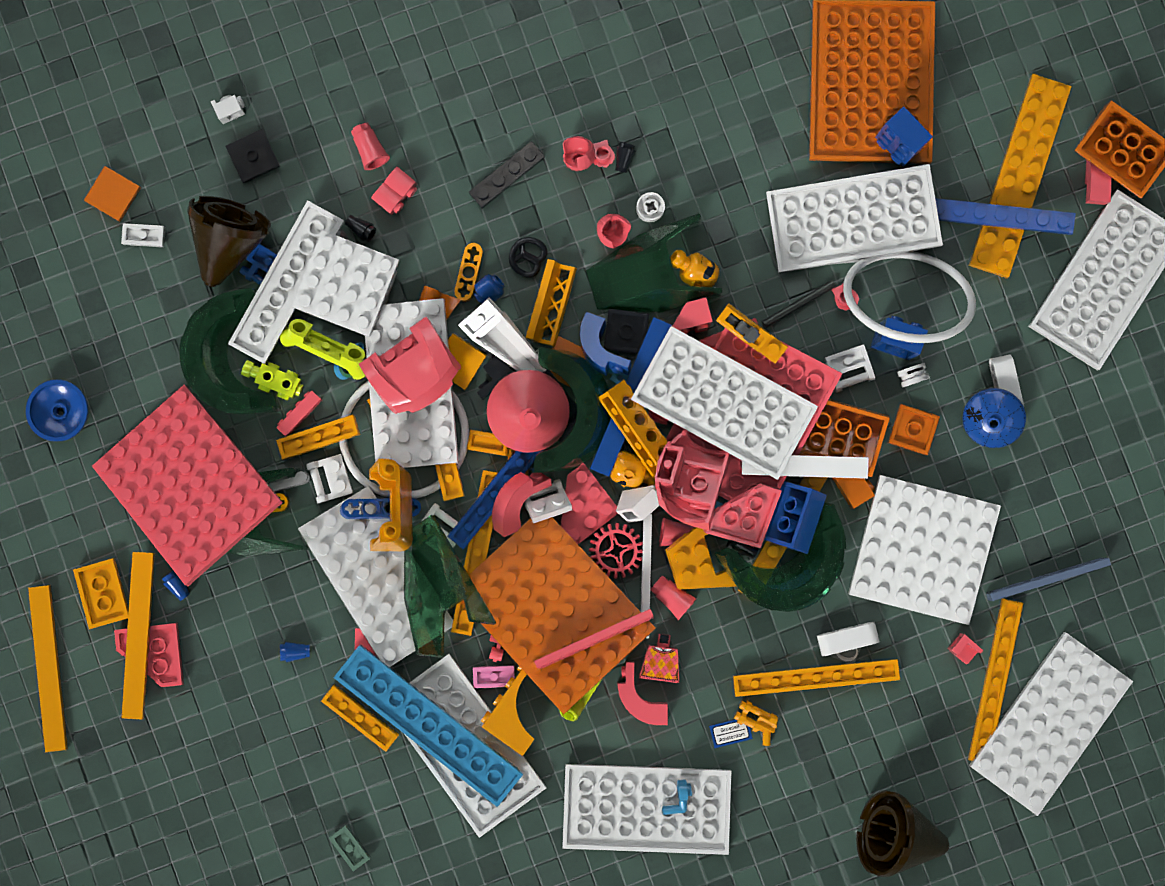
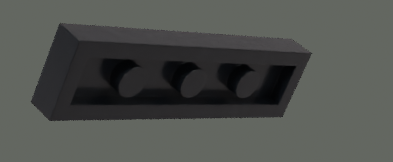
M531 141L470 190L469 194L483 209L545 158L544 155Z

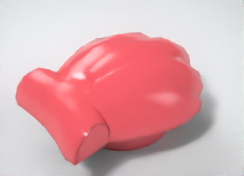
M608 140L593 143L595 148V160L593 163L598 167L607 168L615 160L614 151L608 145Z
M843 284L833 288L831 291L835 295V302L838 308L844 311L850 310L844 298ZM852 289L853 298L858 305L859 296Z

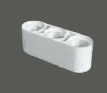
M1009 354L989 359L994 388L1004 389L1013 393L1024 406L1012 356Z
M875 622L863 623L817 635L822 656L880 642Z

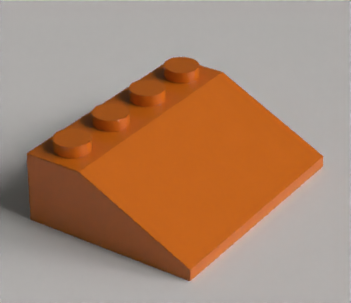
M1112 100L1103 107L1074 150L1140 199L1143 198L1165 168V138Z
M828 399L799 455L868 457V476L872 477L890 417L889 415Z

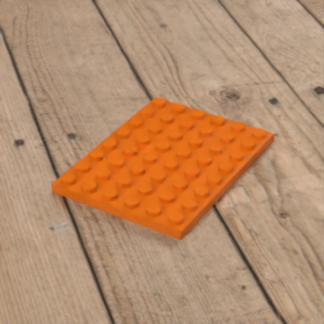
M812 1L809 161L895 163L891 158V153L887 149L883 150L877 144L875 137L885 123L902 107H905L933 136L934 1ZM933 137L908 163H932Z
M553 517L533 523L530 518L452 590L453 594L563 714L570 710L656 629L650 621H646L542 669L536 667L535 660L641 613Z

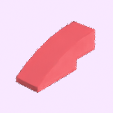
M1086 160V203L1107 205L1111 202V177Z

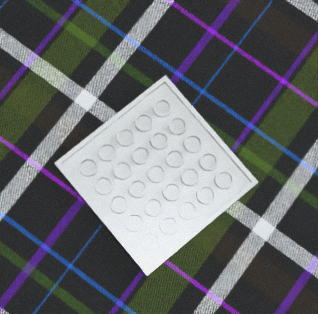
M879 475L848 594L969 625L1001 506Z

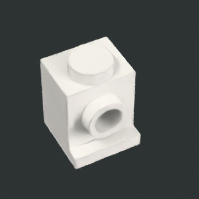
M227 95L222 97L218 103L215 100L211 101L222 124L245 115L243 108L246 106L241 96Z

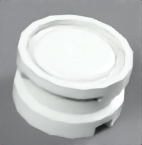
M653 192L643 194L638 199L636 205L637 215L645 222L659 220L665 210L663 198Z
M925 363L897 372L898 377L902 379V388L930 378L929 374L925 371Z

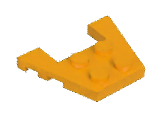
M693 528L665 549L678 589L740 586L734 567L715 573L704 537L708 534L701 528Z

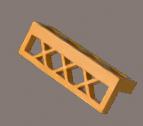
M547 260L525 338L536 343L555 347L577 268L560 264L555 260ZM561 269L570 271L568 279L563 282L559 278ZM559 289H562L563 297L556 302L554 294ZM556 308L558 312L557 318L550 321L548 317L549 312ZM548 328L552 331L550 341L542 339L544 331Z

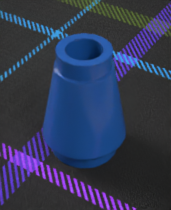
M171 571L162 578L164 581L163 585L180 601L190 595L187 586L184 585L174 571Z
M289 642L280 644V661L290 662L310 657L309 645Z

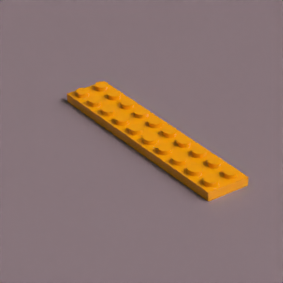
M1036 74L1031 75L989 204L1032 208L1072 86ZM982 225L968 266L1009 278L1024 230Z

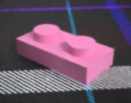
M514 665L473 667L474 688L505 687L511 677L515 678Z

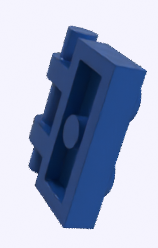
M259 244L246 259L253 265L250 269L242 266L240 273L250 282L254 281L261 285L264 278L257 274L259 268L268 272L277 254Z

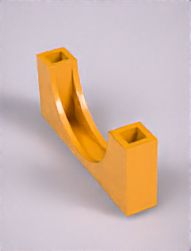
M519 666L517 668L519 671L517 677L509 679L505 685L507 691L504 695H498L493 702V705L496 707L491 713L487 711L481 722L484 723L482 728L523 756L534 741V738L524 729L517 714V692L521 682L527 675Z

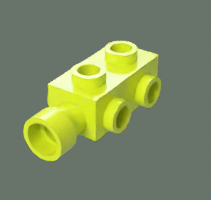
M246 360L241 371V375L247 378H255L254 382L259 384L258 389L267 393L270 390L278 392L277 397L287 401L289 397L294 399L295 396H300L304 386L301 384L302 380L298 378L299 374L287 370V373L279 370L280 366L271 362L268 365L262 363L261 367H258L254 362ZM266 373L271 374V378L269 380L264 379V375ZM285 381L290 382V386L288 388L283 387V383Z

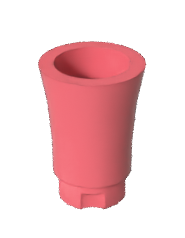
M369 123L359 124L353 128L351 133L361 156L364 170L376 169L389 161L390 156L382 147Z
M663 518L660 528L659 545L670 546L695 527Z
M661 576L650 589L656 595L655 597L673 613L678 621L697 600V598L688 594L683 589H678L674 582L668 581L664 576Z

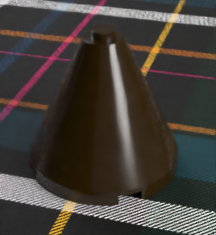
M199 196L197 202H194V198L190 200L187 212L201 279L207 286L216 287V285L222 284L268 236L271 223L265 215L255 210L254 214L246 211L245 204L221 197Z
M881 791L875 794L867 802L861 813L860 819L864 820L862 832L857 831L856 835L857 852L861 864L869 873L880 877H890L943 856L949 849L948 838L912 803L897 792Z

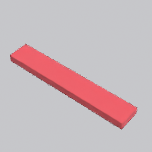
M648 609L535 660L536 667L538 669L547 667L649 621L654 617L652 611Z

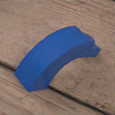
M586 312L580 327V340L583 354L588 363L603 375H607L609 369H611L612 372L618 375L625 374L629 376L632 369L631 360L607 352L600 344L601 337L606 329L605 318Z

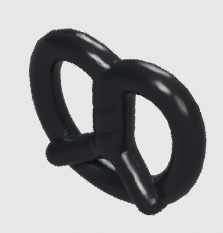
M524 237L517 240L509 253L510 266L522 277L531 278L536 276L540 271L541 262L547 256V247L542 241L533 237ZM525 244L537 245L541 249V255L537 257L525 251ZM520 248V253L515 256L516 251ZM524 259L534 264V269L530 272L524 271L516 262Z

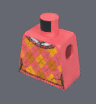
M658 634L657 645H648L639 678L679 683L678 649L669 647L671 635Z

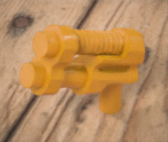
M741 701L739 708L742 711L741 713L737 711L733 719L737 720V723L740 725L745 724L751 727L754 732L759 730L763 732L762 745L771 746V733H775V728H777V715L770 714L752 705L750 701ZM748 712L758 716L756 721L747 716Z

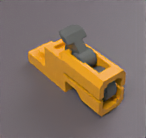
M730 303L716 320L774 364H776L788 348Z

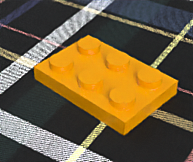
M115 558L73 570L89 629L128 619L129 608Z

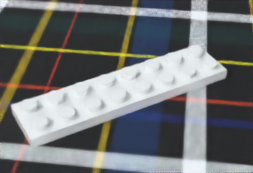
M307 200L228 343L230 346L266 364L281 333L295 311L292 305L321 231L324 230L336 235L344 220Z

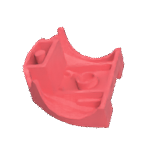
M427 317L410 327L409 329L412 334L384 354L378 356L375 352L359 363L363 373L377 394L395 414L405 411L413 413L435 402L453 385L452 379L458 370L461 369L460 363L446 347L438 335L435 326Z
M688 430L682 431V434H678L671 442L668 441L657 462L655 486L659 505L669 515L685 524L710 530L715 513V505L723 478L726 476L731 454L724 450H710L701 447L691 440Z

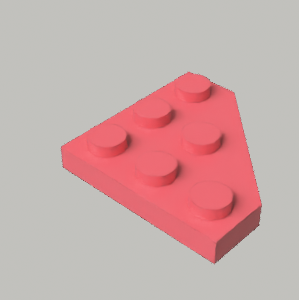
M584 463L567 475L565 493L572 505V511L562 514L561 527L579 544L618 514L616 512L617 505Z
M762 483L715 508L710 530L703 529V531L710 535L761 548L782 490Z
M178 623L150 626L147 675L160 687L184 685ZM127 629L114 630L116 651L126 657Z

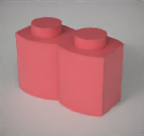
M396 167L371 198L390 215L394 212L397 214L404 206L402 202L407 197L411 198L417 191V183L400 168Z

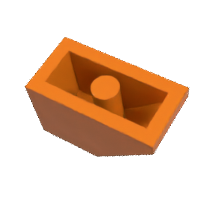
M831 477L851 509L856 508L875 496L873 493L875 490L874 486L869 480L866 481L864 478Z

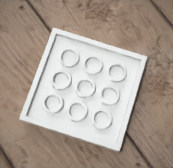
M322 230L292 307L370 337L400 260Z

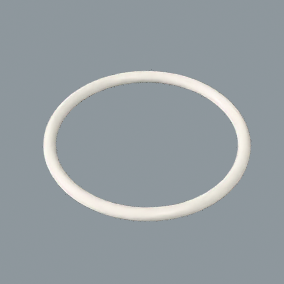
M909 251L863 258L850 268L844 279V298L852 313L870 329L896 340L912 343H932L946 340L962 332L971 323L975 315L976 298L969 282L951 265L927 254ZM905 258L925 262L948 273L960 284L967 297V312L956 326L939 333L909 334L892 330L872 320L858 307L852 295L853 279L863 267L883 259Z
M369 381L362 384L350 397L341 418L351 415L358 400L369 390ZM453 392L454 408L458 414L461 426V443L458 451L459 463H457L459 470L467 453L469 424L464 407ZM347 439L340 441L342 457L352 475L364 487L369 486L374 493L390 498V490H380V486L367 479L357 468L350 455ZM439 480L425 488L412 491V498L424 497L441 488Z

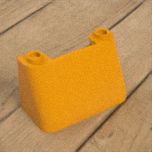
M378 459L369 469V480L378 482L380 490H390V521L382 524L379 529V537L370 540V551H405L412 545L411 475L392 459Z

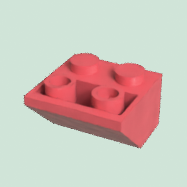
M702 298L687 302L672 327L687 335L695 330V333L707 331V328L713 322L707 299Z

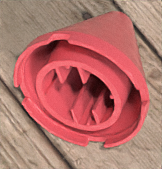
M519 370L508 374L495 385L487 403V419L493 434L502 444L519 452H537L550 447L562 436L569 420V402L565 391L554 378L537 370Z

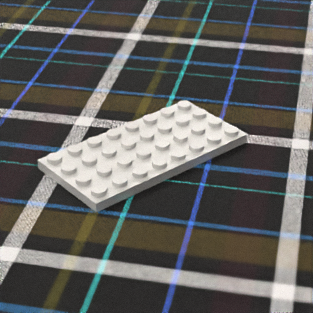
M930 164L766 192L779 273L943 245Z
M1118 189L1115 190L1111 196V202L1105 205L1028 327L1097 371L1100 370L1165 268V219Z
M445 299L382 305L371 336H365L367 358L375 352L378 356H381L412 334L409 328L425 317L435 326L438 335L449 349ZM369 382L375 462L378 459H392L403 468L459 463L452 386L435 402L413 413L405 411L395 414L384 403Z
M672 326L631 398L632 401L777 480L818 408L817 405Z
M367 486L346 500L377 498L371 488ZM342 501L299 527L298 531L377 657L387 666L391 667L452 628L453 619L409 549L401 552L370 551V540L379 537L380 527L385 522H389L390 519H345L340 514V506L344 502ZM348 504L345 510H348L349 514H351L354 510H360L361 504H359L358 508H351V504ZM373 504L365 505V511L368 514L376 512Z
M1063 632L1001 719L994 733L989 736L988 741L982 746L975 756L976 758L971 761L969 766L1038 816L1133 681L1068 633Z
M450 654L443 657L410 682L425 696L523 772V776L500 805L496 807L406 736L479 838L547 788L524 755H520L482 728L484 724L481 722L487 711L490 713L492 711Z
M566 764L563 849L729 855L731 770ZM686 779V782L691 784L692 796H688L687 811L685 813L663 815L662 806L679 805L677 780Z

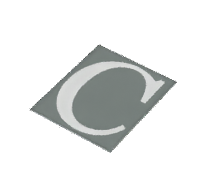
M861 647L832 654L831 657L848 664L855 663Z

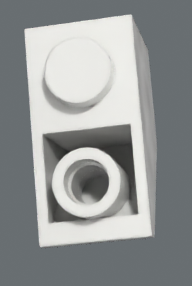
M650 485L622 491L616 512L627 522L644 520L659 506L656 486Z

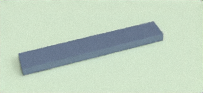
M1101 557L986 593L989 601H995L1107 567L1111 563L1109 558Z

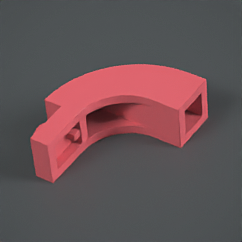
M540 471L534 472L530 476L520 472L509 479L499 491L493 505L492 523L494 530L503 537L517 532L521 527L520 510L523 503L534 493L552 486L551 479Z
M625 661V666H621V678H625V682H617L619 696L625 708L642 722L652 725H668L667 702H649L642 699L634 687V661Z

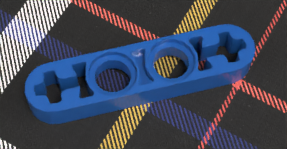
M390 498L348 499L340 506V514L345 519H390V514L385 509L386 504L390 503ZM412 498V507L416 509L412 512V518L421 511L419 501ZM348 504H351V508H358L359 504H361L360 510H354L351 514H349L348 510H345ZM366 504H373L376 512L368 514L365 511Z

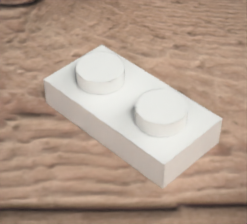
M123 223L121 244L164 247V226Z

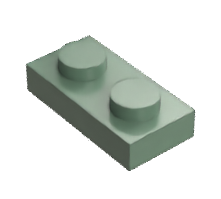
M347 824L329 837L353 872L370 860L371 857Z

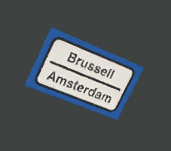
M737 720L709 726L714 748L753 739L750 727L745 724H738Z

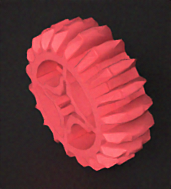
M619 523L615 524V529H612L611 524H607L609 531L606 532L601 527L600 531L603 534L601 536L598 533L594 534L598 538L597 542L594 540L590 541L591 544L596 545L595 548H589V552H595V555L590 556L592 560L597 559L595 563L602 566L600 568L602 571L604 569L607 570L606 575L608 577L611 572H614V578L617 579V572H621V576L624 578L626 577L625 570L633 574L630 568L632 565L636 569L639 568L635 561L642 562L643 558L637 556L638 553H643L642 549L638 550V546H642L643 542L636 543L635 540L640 535L637 534L633 537L631 535L634 532L633 528L626 532V524L623 525L622 530L619 529ZM615 533L627 536L632 543L620 545L617 542ZM609 535L610 548L599 552L602 540ZM613 540L618 547H627V549L619 552L620 561H618V557H615V554H606L613 550ZM634 549L631 561L624 566L622 560L624 552ZM614 557L618 568L607 566L601 558Z

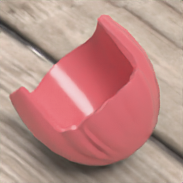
M574 136L564 140L563 161L568 168L574 171H582L593 164L595 148L590 140L581 136Z
M607 214L597 223V235L600 241L605 246L613 249L626 241L631 230V223L618 214Z

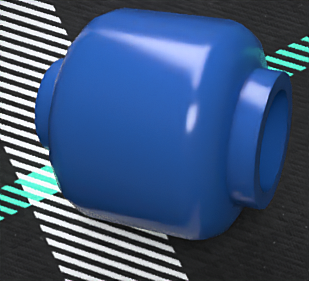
M487 274L474 285L476 291L474 296L480 303H483L487 298L495 302L504 294L503 288L505 285L497 275Z

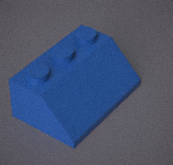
M784 481L780 488L782 492L764 540L808 554L827 495L811 488Z

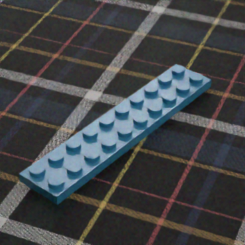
M361 644L333 677L496 807L500 805L523 776L522 771Z

